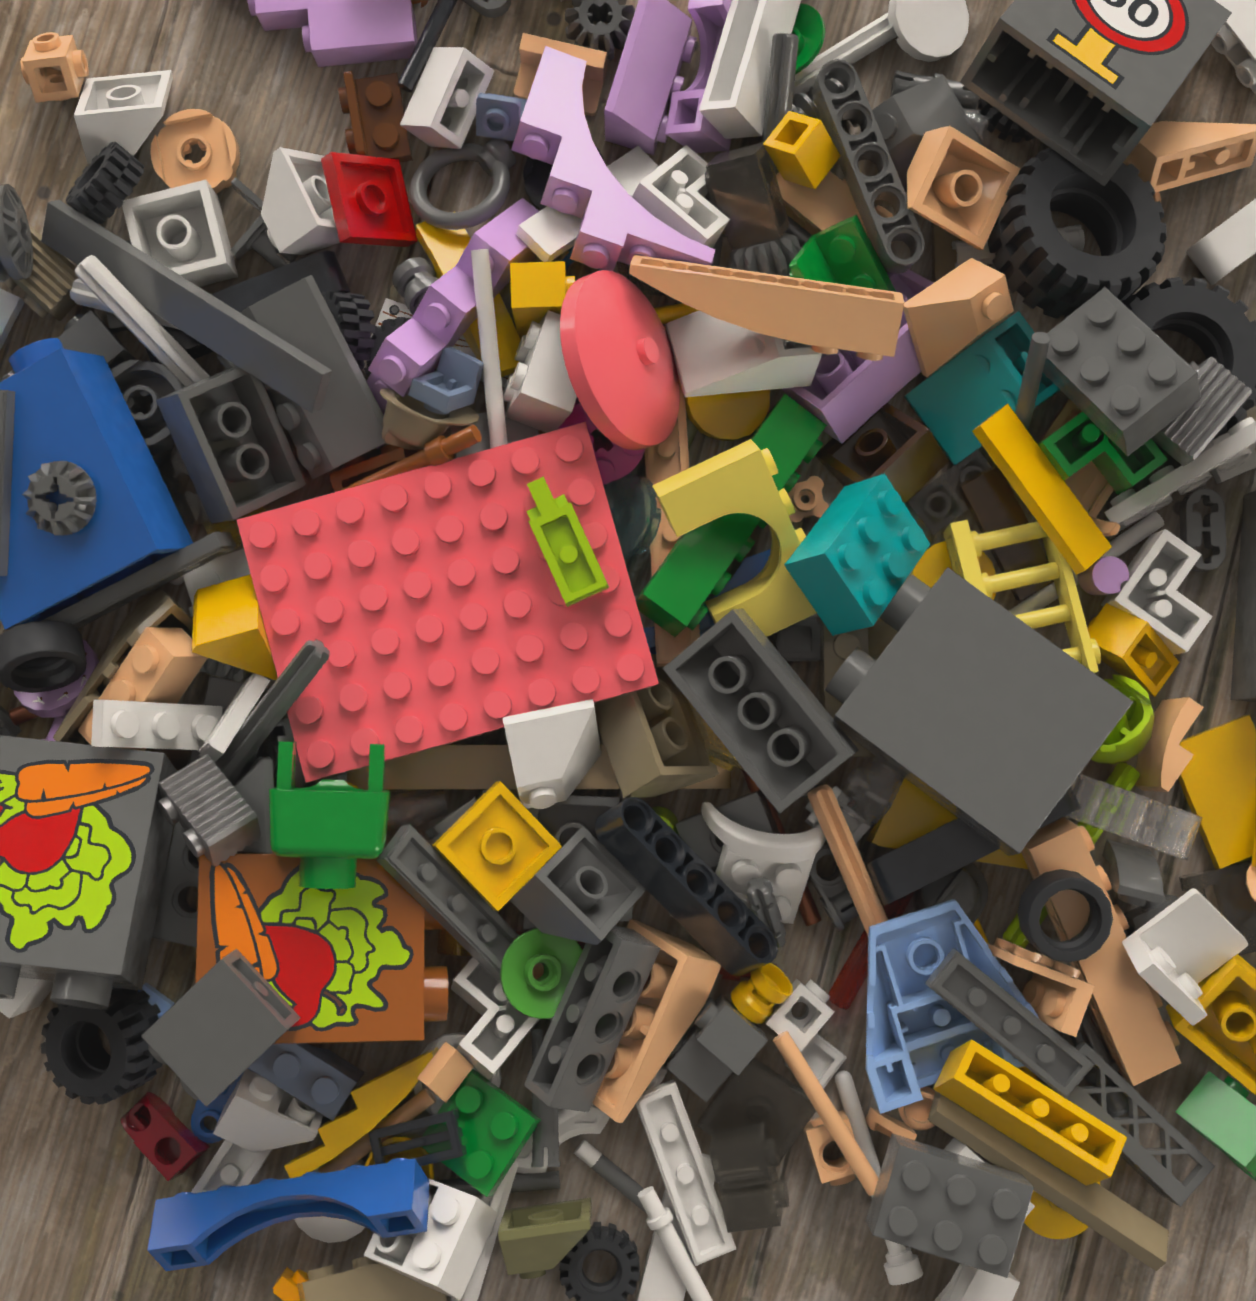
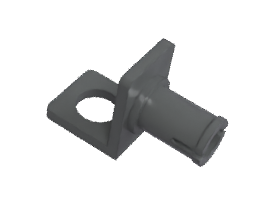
M234 177L231 181L233 189L261 213L263 201ZM261 215L230 250L237 260H240L247 251L254 249L274 268L288 264L277 255L279 251L269 240L267 235L268 228ZM279 253L290 263L294 262L298 257L297 254Z

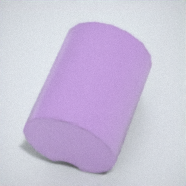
M1110 556L1099 558L1086 571L1078 574L1081 588L1091 595H1107L1120 592L1121 583L1129 580L1127 565L1121 559Z

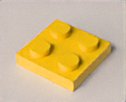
M496 781L432 845L495 911H499L562 847L501 781Z

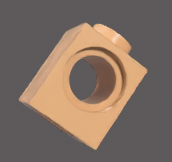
M844 1110L838 1111L854 1137L848 1116ZM821 1118L802 1122L815 1169L821 1183L830 1182L831 1186H838L856 1179L855 1173L844 1155L837 1160H827L823 1157L825 1146L834 1141Z

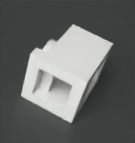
M796 979L792 983L793 993L782 1004H775L773 1006V1013L765 1020V1023L778 1035L788 1031L800 1052L834 1013L826 1004L831 996L811 979L806 985ZM797 1002H803L807 1006V1011L802 1017L792 1015V1007Z

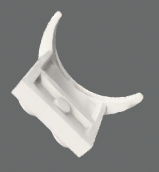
M704 802L701 809L704 821L711 831L724 843L715 874L751 911L752 905L749 903L746 894L748 881L752 878L758 880L762 877L769 879L774 891L772 893L776 898L781 914V922L793 924L815 855L822 848L826 840L820 824L801 833H766L742 826L725 817L710 802Z

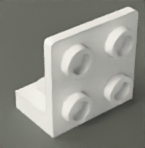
M1195 888L1190 889L1122 941L1138 974L1192 1026L1207 1016L1198 999L1203 995V992L1197 984L1248 946L1245 937Z

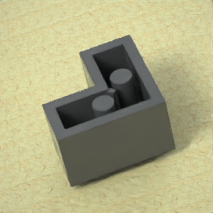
M722 993L715 1001L708 997L705 1005L695 1018L694 1026L687 1034L683 1035L665 1061V1067L705 1102L712 1097L732 1072L739 1076L768 1041L762 1028L745 1018Z

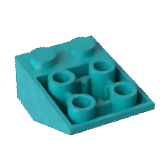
M1020 311L986 333L904 396L923 424L930 429L935 440L954 466L982 447L972 430L1007 404L1015 413L1032 335L1035 333ZM1042 373L1034 409L1061 391L1044 373Z

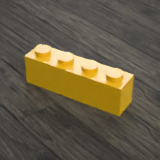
M972 1039L950 1051L933 1087L938 1093L1085 1186L1111 1178L1127 1139L1120 1132Z

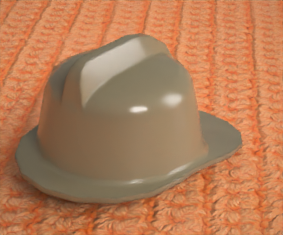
M382 388L380 391L381 396L387 400L383 417L382 439L387 444L407 450L423 449L425 443L443 435L450 425L469 426L478 423L479 420L478 414L468 406L453 410L448 414H437L427 410L423 402L408 394L402 397L396 391L388 388Z

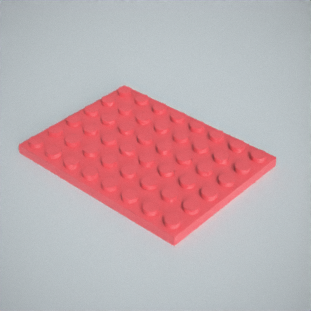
M586 422L455 458L441 465H430L237 520L277 676L279 677L308 640L314 641L317 639L323 642L324 647L330 651L329 659L287 711L294 741L297 742L296 748L305 783L369 766L370 744H384L385 761L503 729V717L593 699V702L596 703L659 685ZM543 476L553 498L565 494L568 503L571 502L609 586V589L569 607L564 602L528 522L530 518L526 512L537 507L527 484Z

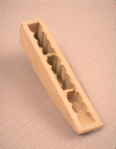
M634 255L630 263L629 274L660 292L714 318L748 330L801 344L812 345L811 349L813 351L823 354H837L838 349L855 351L857 357L871 361H879L883 359V356L894 357L904 308L901 292Z

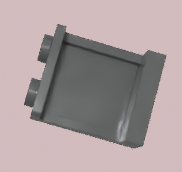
M235 949L215 964L141 1037L149 1044L148 1048L152 1056L160 1063L168 1065L181 1079V1085L186 1093L192 1098L200 1100L207 1107L301 1017L239 950Z

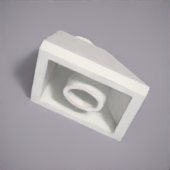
M171 70L86 79L74 118L88 164L92 163V159L96 155L98 156L105 146L107 147L109 143H114V141L132 156L135 155L164 114L173 81Z
M282 147L273 152L261 216L268 228V238L278 249L279 253L306 255L340 243L321 158L324 157L323 155Z
M593 699L503 717L520 802L526 809H544L557 802L566 801L602 754Z

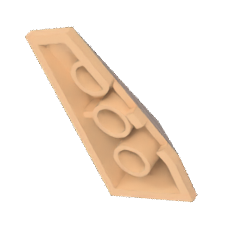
M633 919L629 920L626 928L635 930L661 949L593 1101V1105L618 1123H623L705 1005L721 968V965L712 956L695 945Z

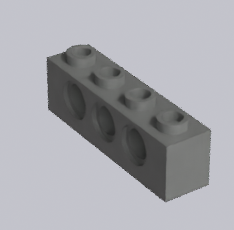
M615 925L598 945L585 943L524 1083V1086L548 1107L589 1112L661 949L633 929Z

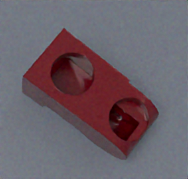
M147 1092L120 1119L124 1130L134 1140L133 1143L168 1182L183 1175L210 1148L206 1142L195 1136L174 1115L168 1104L151 1092Z

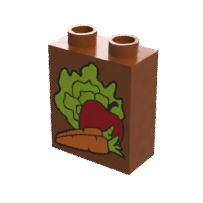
M204 854L199 856L196 983L223 957L238 949L301 1017L274 1044L424 1040V1022H446L448 1015L447 967H424V930L446 929L376 861L377 858L357 859L355 888L317 889L299 887L300 857H281L276 854H235L234 856H229L226 861H221L218 866H213Z

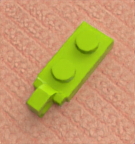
M544 476L528 483L527 486L537 506L526 511L530 518L528 522L566 606L569 607L609 589L571 502L568 503L565 494L553 498Z

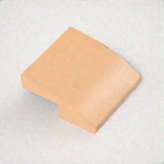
M1190 697L1161 701L1154 712L1152 736L1138 755L1136 770L1140 773V777L1136 782V787L1142 791H1170L1193 757V754L1180 746L1179 743L1204 708Z

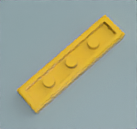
M1009 404L1000 408L972 430L978 441L1076 575L1086 571L1112 548Z

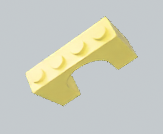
M750 439L652 485L677 537L719 517L733 513L754 515L768 524L771 532L772 546L769 559L760 573L750 581L705 602L715 624L732 609L743 608L764 635L768 637L817 612L784 566L806 535L802 528L795 530L789 516L795 513V509L784 488L779 491L777 490L772 476L778 473V469L768 448L760 450Z

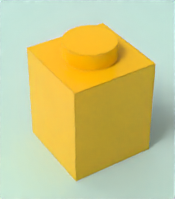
M791 111L787 112L763 143L784 180L811 189L818 187L841 157L821 120Z

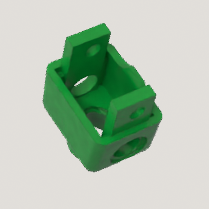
M279 741L277 787L269 789L270 846L272 852L281 857H300L299 887L317 889L355 888L357 859L377 858L385 847L391 791L384 790L385 745L370 744L368 790L357 789L349 785L345 780L322 779L318 784L311 787L295 788L297 742Z

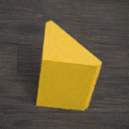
M251 574L197 589L194 595L192 653L277 680L278 676Z

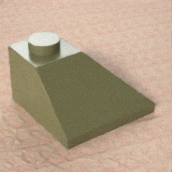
M591 1197L505 1209L499 1226L498 1237L508 1275L519 1274L521 1279H533L545 1275L546 1270L553 1269L591 1229Z

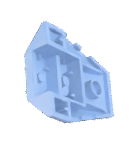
M955 899L869 926L865 1069L880 1114L923 1100L920 1088L935 1084L950 1051L971 1039L1017 1068L1024 1066L925 984L954 948L1038 1017V1014L1030 1003L1026 1001L1008 972L1001 966L996 957L993 956L988 944Z

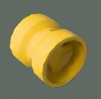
M773 963L750 973L751 978L748 981H741L731 992V999L737 1010L745 1018L756 1024H762L773 1013V1006L775 1004H782L793 993V986L789 978Z

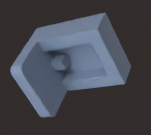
M480 93L476 99V135L514 141L527 99Z
M451 346L443 348L437 371L413 378L409 396L423 402L427 410L437 414H448L453 410L471 405L475 401L484 363Z

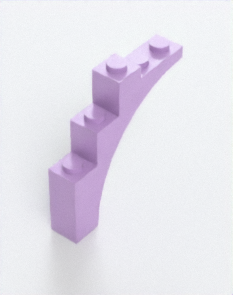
M247 0L251 16L258 17L264 31L302 27L305 51L312 52L318 67L409 59L418 42L416 18L411 0Z
M545 46L511 150L553 165L540 204L582 219L570 259L594 269L609 271L614 270L617 261L630 265L634 255L711 266L715 249L680 234L654 217L626 192L609 171L592 141L584 115L582 84L586 61Z
M524 198L518 200L473 234L456 266L429 286L413 317L384 339L368 369L372 373L367 380L383 415L387 400L381 396V389H392L402 397L407 394L409 395L412 379L434 372L439 365L443 348L453 347L477 318L471 250L489 249L493 298L511 281L510 263H527L537 257L516 235L519 225L539 212L538 209Z

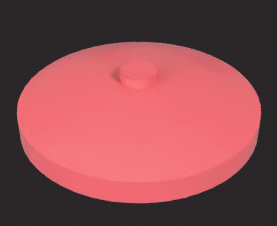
M601 270L578 279L570 286L565 295L560 316V337L563 357L569 379L578 400L594 425L616 445L628 450H641L660 444L673 431L680 405L679 376L665 328L646 296L634 283L623 275L614 271Z

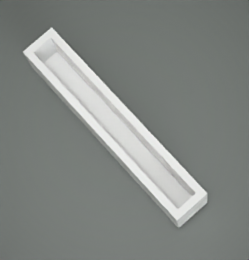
M801 0L731 1L699 108L700 113L725 139L762 136L772 37L776 33H792Z

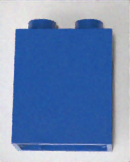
M58 338L36 341L13 353L9 357V363L15 374L0 382V390L15 391L8 576H0V620L5 630L28 622L41 621L193 543L104 356L64 349ZM54 461H68L80 466L93 481L96 490L95 512L89 523L80 531L70 535H54L37 529L38 524L35 520L25 514L29 507L27 499L22 494L28 490L30 484L28 476L36 473L41 468V464ZM59 485L57 492L46 495V499L57 504V511L59 504L73 502L72 497H67L66 494L59 492Z

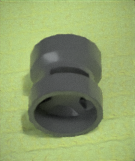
M414 257L404 261L396 268L392 276L394 287L400 296L404 298L405 304L412 315H414L429 286L438 279L429 261L422 257Z

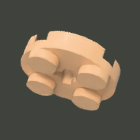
M202 109L182 110L169 116L163 122L165 126L160 130L158 137L155 134L151 142V161L161 180L169 188H174L206 179L216 194L224 188L230 187L234 177L237 178L236 171L240 162L239 145L231 129L219 118ZM198 144L202 151H206V155L198 163H193L192 160H185V155L191 153V146Z

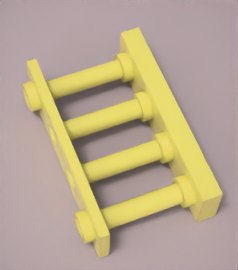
M968 519L949 524L943 534L953 571L988 597L992 598L993 593L1053 580L1060 605L1014 616L1032 629L1065 622L1071 648L1063 649V651L1093 673L1099 671L1097 664L1101 663L1099 645L1094 638L1090 639L1072 568L1037 521L978 534L976 531H970ZM1040 538L1043 539L1049 563L988 576L986 572L981 573L977 557L981 556L982 551Z

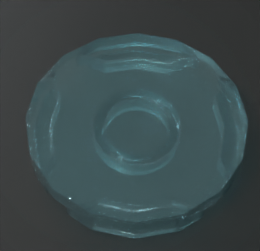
M631 472L623 478L603 485L624 560L630 559L629 557L634 554L640 555L648 549L656 537L661 521V509L657 508L655 498L657 496L652 487L654 484L648 478Z

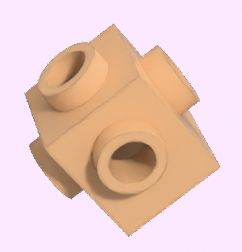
M53 32L40 34L34 37L33 40H30L26 53L20 61L23 78L27 84H30L36 103L64 101L79 97L84 78L89 75L86 55L83 50H77L73 35L59 37L57 33Z

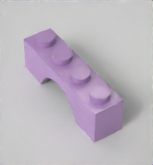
M689 0L688 11L696 24L699 34L700 64L696 78L691 86L684 91L672 93L665 134L681 145H687L695 153L729 151L731 139H725L700 113L699 108L732 0Z

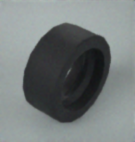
M51 620L33 621L15 626L0 635V682L9 689L28 693L52 691L75 682L86 671L87 661L82 635L76 627L70 624Z
M1063 869L1045 872L1031 881L1021 895L1017 911L1020 929L1027 940L1038 951L1052 960L1068 963L1084 960L1100 950L1110 935L1113 922L1111 903L1103 890L1078 872ZM1059 891H1077L1089 903L1090 912L1086 925L1079 934L1069 940H1052L1045 935L1040 927L1039 920L1042 908L1048 899Z

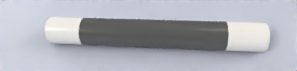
M584 1139L574 1154L646 1213L637 1196L644 1188Z

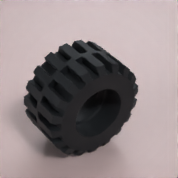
M112 987L108 1009L80 1008L57 1003L58 1007L50 1010L47 1015L50 1023L43 1025L41 1035L46 1038V1042L41 1043V1053L47 1056L48 1061L44 1063L47 1072L52 1070L55 1076L52 1081L58 1088L62 1086L66 1088L65 1095L72 1099L80 1096L81 1103L88 1105L94 1102L98 1105L105 1104L145 1085L146 1082L152 1080L157 1075L156 1069L162 1067L163 1064L152 1056L148 1048L149 1044L141 1036L159 1019L157 1014L161 1011L157 1004L151 1006L148 1002L150 996L144 990L136 993V990ZM98 1028L105 1033L109 1041L111 1056L102 1047Z

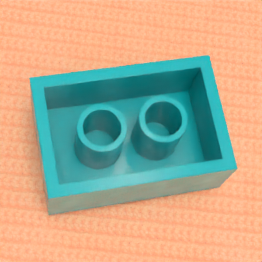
M884 473L844 486L784 566L827 629L834 636L874 626L930 546V542Z

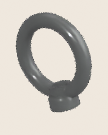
M491 138L484 146L463 143L461 149H439L428 156L415 171L410 183L411 204L422 220L437 228L461 230L479 225L491 218L504 204L510 190L509 169L516 164V158L505 141ZM455 162H478L482 169L489 176L493 177V186L489 195L480 204L465 211L445 212L439 210L429 202L427 197V187L431 178L440 169Z

